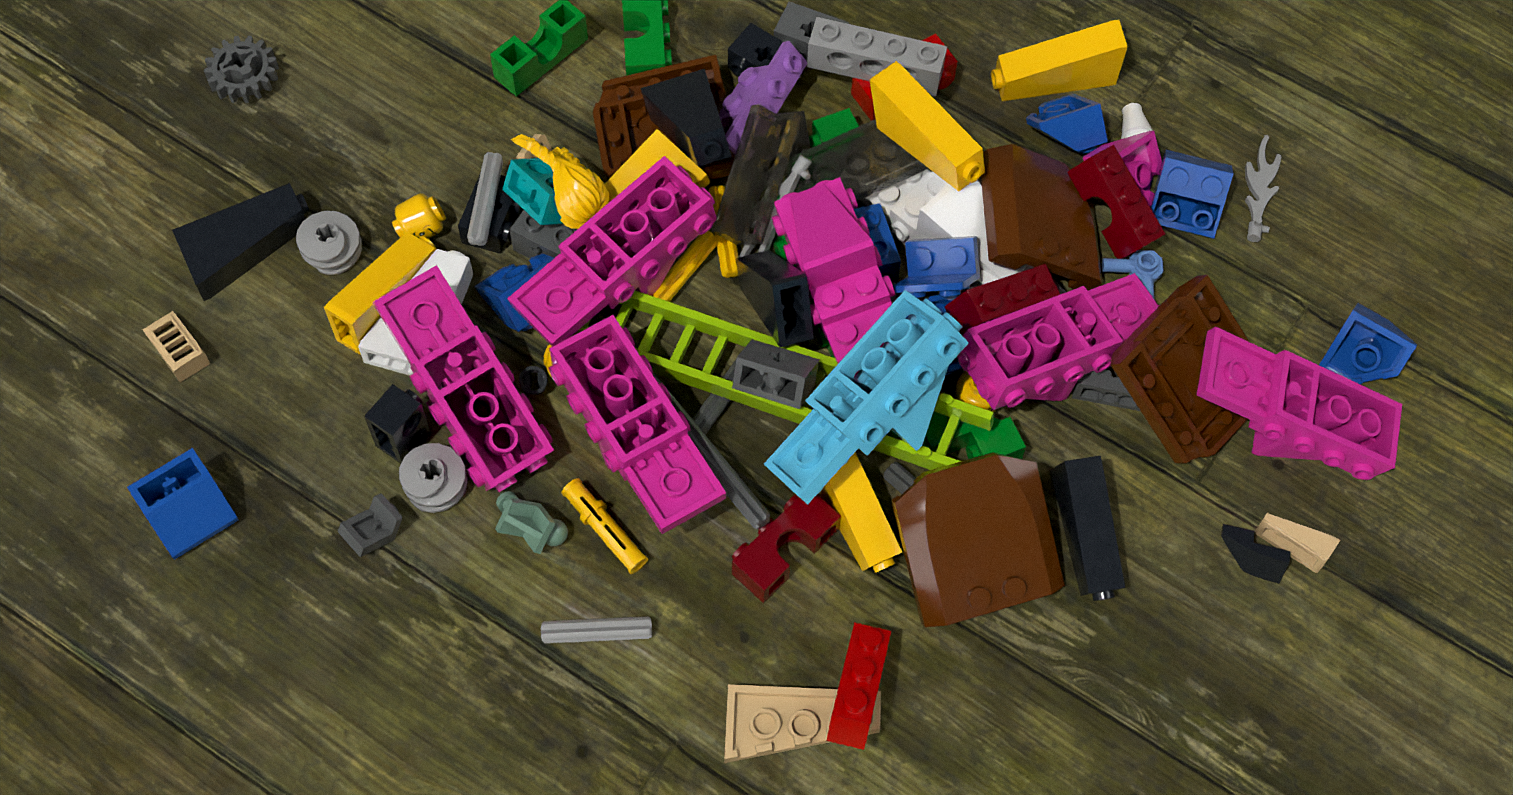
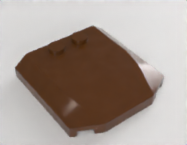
M717 55L603 82V93L599 103L595 104L593 117L602 167L609 179L656 129L677 146L650 120L640 88L705 68L718 113H720L726 94ZM723 127L725 134L730 127ZM731 150L732 157L699 166L707 174L709 180L742 173L740 160Z
M1015 144L985 150L983 152L985 173L981 175L989 261L1017 270L1024 264L1033 267L1046 264L1049 272L1069 278L1068 287L1072 289L1085 286L1088 291L1102 286L1103 280L1093 198L1091 197L1083 201L1067 173L1071 168L1063 162Z
M1208 275L1196 276L1177 287L1112 353L1110 363L1174 463H1187L1195 458L1216 454L1248 419L1197 396L1207 331L1218 327L1249 342Z
M992 452L922 472L913 480L914 484L901 496L897 495L891 500L920 621L924 627L954 624L1051 595L1065 586L1037 462L1033 460L1020 459Z

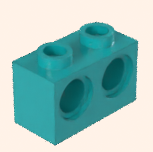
M539 158L511 159L502 190L540 225L561 224L560 220L562 217L557 211L554 199L555 192L551 167Z

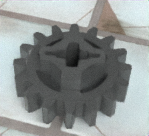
M235 36L234 43L231 44L226 40H222L223 48L213 47L211 51L214 58L208 57L205 59L208 68L204 69V73L212 92L217 91L220 99L229 95L231 103H235L238 97H243L244 102L249 103L251 95H255V97L260 99L262 98L260 91L262 89L271 91L270 81L278 80L276 70L279 69L273 49L271 47L266 48L265 42L262 39L255 44L252 36H248L245 41H240L239 36Z

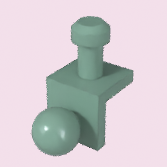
M511 491L504 492L497 498L496 505L502 512L495 528L498 533L523 537L533 552L541 554L545 543L549 546H559L567 539L568 529L565 523L559 519H552L541 503L519 500L516 494Z

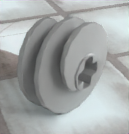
M321 211L305 219L297 230L296 243L305 262L317 268L320 273L326 275L341 274L351 269L360 257L362 240L355 222L345 214L337 211Z
M439 443L423 444L413 448L404 457L399 467V480L403 491L410 502L421 511L430 513L446 511L457 504L465 494L468 483L467 471L461 457L451 447Z

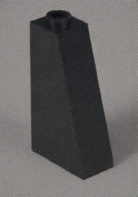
M705 68L640 88L650 120L698 167L732 157Z
M290 183L172 230L203 301L211 299L296 237L298 228L305 220L304 214L310 211L302 193L295 195Z
M770 250L736 258L740 289L778 346L781 348L814 339L808 281L805 273Z
M1101 455L1064 461L1049 471L1080 595L1092 594L1093 601L1115 598L1114 591L1125 588Z

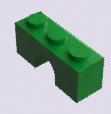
M558 0L539 15V29L530 41L523 43L514 35L490 54L494 78L516 97L588 40L586 16L568 0Z
M622 0L624 31H640L645 33L638 38L624 39L626 76L672 65L671 50H664V43L670 42L669 23H663L662 16H669L668 0Z

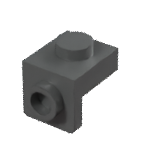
M380 493L373 497L370 509L341 522L338 533L358 556L362 557L395 540L402 516L397 507Z

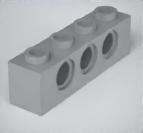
M816 17L808 43L807 67L870 81L869 79L897 61L930 95L936 96L944 69L947 46Z

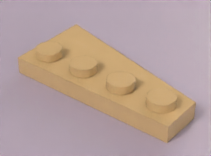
M728 684L724 763L829 743L826 740L838 689ZM881 691L877 693L868 735L879 733Z

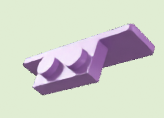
M790 41L781 44L769 65L755 68L750 67L744 70L738 77V84L722 103L723 108L719 113V117L723 127H730L725 134L729 149L741 162L749 160L807 65V61Z

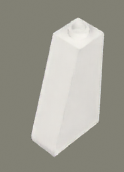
M436 249L413 278L437 265L457 299L462 304L473 277L470 258L458 251L450 250L446 252ZM380 317L358 346L363 362L406 375L413 374L410 363Z

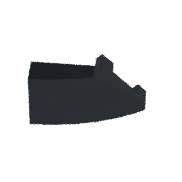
M1223 524L1221 536L1242 571L1279 584L1289 565L1290 551L1253 543L1254 531Z

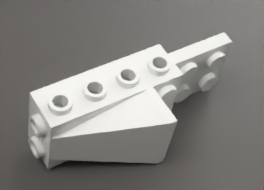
M885 135L839 176L844 188H851L854 196L864 205L869 206L881 203L891 234L904 245L908 240L977 236L980 278L970 284L969 289L1034 268L1024 264L1017 270L989 261L982 186L978 180L957 191Z

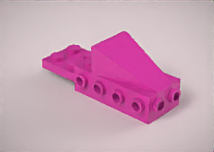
M663 156L558 245L561 253L507 299L511 306L553 347L570 338L607 305L613 309L619 303L629 300L635 290L652 296L659 289L676 258L685 251L687 245L699 234L702 235L709 231L714 221L717 220L713 207L715 200L705 188H699L693 183L689 174L681 166L676 167L668 158Z
M840 177L834 180L821 181L814 187L799 193L792 192L784 195L780 200L774 201L777 215L771 217L778 237L784 235L787 241V245H784L783 249L788 262L791 265L796 264L797 268L807 276L809 298L812 303L810 304L812 322L814 325H821L837 365L892 305L890 297L895 296L889 276L882 277L878 268L883 266L877 247L874 246L870 238L864 217L857 218L854 209L858 208L854 193L851 188L845 190Z
M437 265L373 301L374 307L411 365L410 368L413 374L409 375L412 384L419 394L426 392L429 397L426 404L432 416L439 425L444 423L452 434L448 441L459 457L463 454L471 465L467 471L478 488L483 485L486 491L496 487L497 491L501 492L517 482L514 474L524 468H527L528 472L531 473L548 463L545 455L554 450L551 446L553 442L551 435L543 424L538 425L531 414L534 412L530 401L524 393L519 394L512 382L515 379L509 367L504 362L500 364L493 351L496 348L491 338L485 331L481 333L477 325L474 326Z
M1135 273L1088 291L1085 286L967 329L963 337L967 340L968 344L958 354V361L960 366L967 370L977 385L980 396L987 400L993 411L1006 405L1009 408L1017 406L1025 399L1063 401L1068 398L1075 384L1084 374L1092 371L1100 373L1111 366L1112 353L1159 305Z
M611 315L549 348L552 361L549 372L558 387L564 385L569 395L566 397L576 415L582 413L588 422L584 424L585 429L594 443L598 442L607 468L613 473L618 470L625 481L628 480L661 534H664L726 499V491L688 435V431L691 429L686 417L681 411H676L671 403L672 399L663 383L658 384L654 378L649 361L644 355L640 356L635 349V343L626 327L622 328L614 315Z
M1218 327L1207 331L1197 396L1250 419L1249 428L1255 430L1252 454L1267 457L1320 460L1328 466L1343 469L1351 473L1353 477L1361 480H1370L1379 474L1395 468L1402 411L1401 403L1287 350L1274 354Z

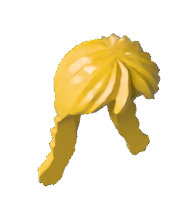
M523 134L511 139L515 144L530 151L551 167L555 192L554 199L557 211L562 217L560 221L565 226L571 229H579L609 203V192L604 182L596 173L586 169L579 159L574 157L572 153H569L565 147L561 149L556 147L550 151L547 147L540 145L534 138Z

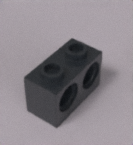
M392 384L364 417L375 446L401 464L404 457L413 448L421 446L431 435L427 423L428 417L423 411V401L410 389L403 391Z

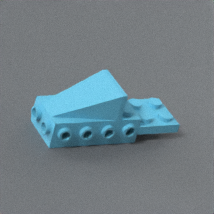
M904 290L805 400L813 410L764 463L771 472L807 505L821 492L838 470L848 462L849 458L858 448L868 455L890 430L916 451L922 446L948 366L968 344L967 340L958 332L962 328L960 323L947 312L941 315L942 312L928 299L925 298L922 302Z

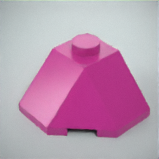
M1154 131L1143 132L1101 145L1083 157L1085 161L1100 151L1114 145L1148 205H1152L1154 193L1150 191L1153 175H1159L1162 164Z

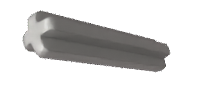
M487 152L484 155L467 234L468 242L471 245L484 246L487 243L503 166L502 155L499 153Z
M648 616L544 621L541 624V639L544 643L649 639L652 637V620Z

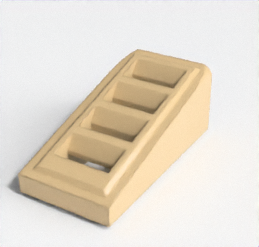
M173 311L142 329L179 383L210 365L204 351ZM169 325H174V327L162 333L158 337L155 335L156 333L160 332ZM177 332L180 333L179 336L163 345L161 343ZM183 341L186 342L184 345L180 346L179 348H177L176 350L172 351L171 353L168 352V350H170V349H172L173 347L177 346V345L180 344L181 342H183ZM190 349L192 350L191 353L182 357L178 361H174V359L178 356L182 355Z
M1269 513L1265 515L1254 532L1274 547L1290 551L1291 558L1315 573L1320 571L1340 542L1334 536Z

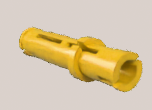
M579 478L572 480L563 488L562 495L580 513L582 523L592 527L606 546L624 564L630 574L636 573L647 563V556L638 549L626 532L622 530L606 511L607 505L602 500H597ZM584 503H587V504L589 505V507H590V508L594 511V513L601 519V521H599V520L593 515V513L590 511V509H589ZM608 530H610L614 534V536L620 541V543L626 548L625 550L612 537Z

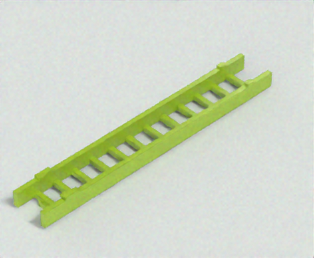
M636 290L629 300L619 303L622 306L616 320L622 328H624L632 309L654 315L638 349H635L640 356L644 355L647 358L655 374L798 424L812 411L811 406L807 402L804 403L801 409H797L732 389V381L713 375L728 341L746 347L753 339L779 347L773 337ZM591 319L572 336L589 328L588 325ZM664 319L686 326L670 360L648 353ZM696 330L718 337L702 371L680 364ZM792 344L781 347L820 359L814 390L824 380L825 375H829L837 366L835 358ZM941 392L938 396L934 412L948 416L950 419L936 452L924 446H921L916 451L903 439L898 440L887 435L873 450L929 470L961 462L946 456L959 422L963 421L990 431L993 425L994 412L953 399L951 395Z

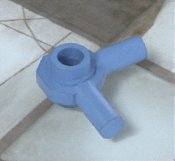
M1137 250L1129 259L1103 258L1101 268L1102 272L1129 273V275L1135 273L1154 299V282L1163 274L1162 257L1155 251Z

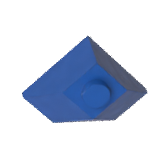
M1074 93L1044 102L1038 107V115L1031 113L1026 117L1029 126L1061 145L1077 151L1079 154L1092 152L1097 149V145L1108 142L1101 104Z
M540 254L530 258L531 265L516 267L514 264L501 268L474 287L507 327L518 332L520 330L526 331L531 329L532 326L511 306L507 298L551 262L554 257Z
M1357 303L1319 366L1358 384L1381 378L1387 379L1399 375L1417 347V344L1391 321Z

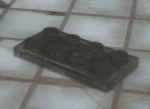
M876 119L780 162V170L787 179L792 173L791 169L800 154L812 161L807 169L811 175L810 178L806 180L801 176L794 192L799 193L814 187L821 181L834 180L840 177L845 190L848 188L852 189L856 201L929 169L877 128Z

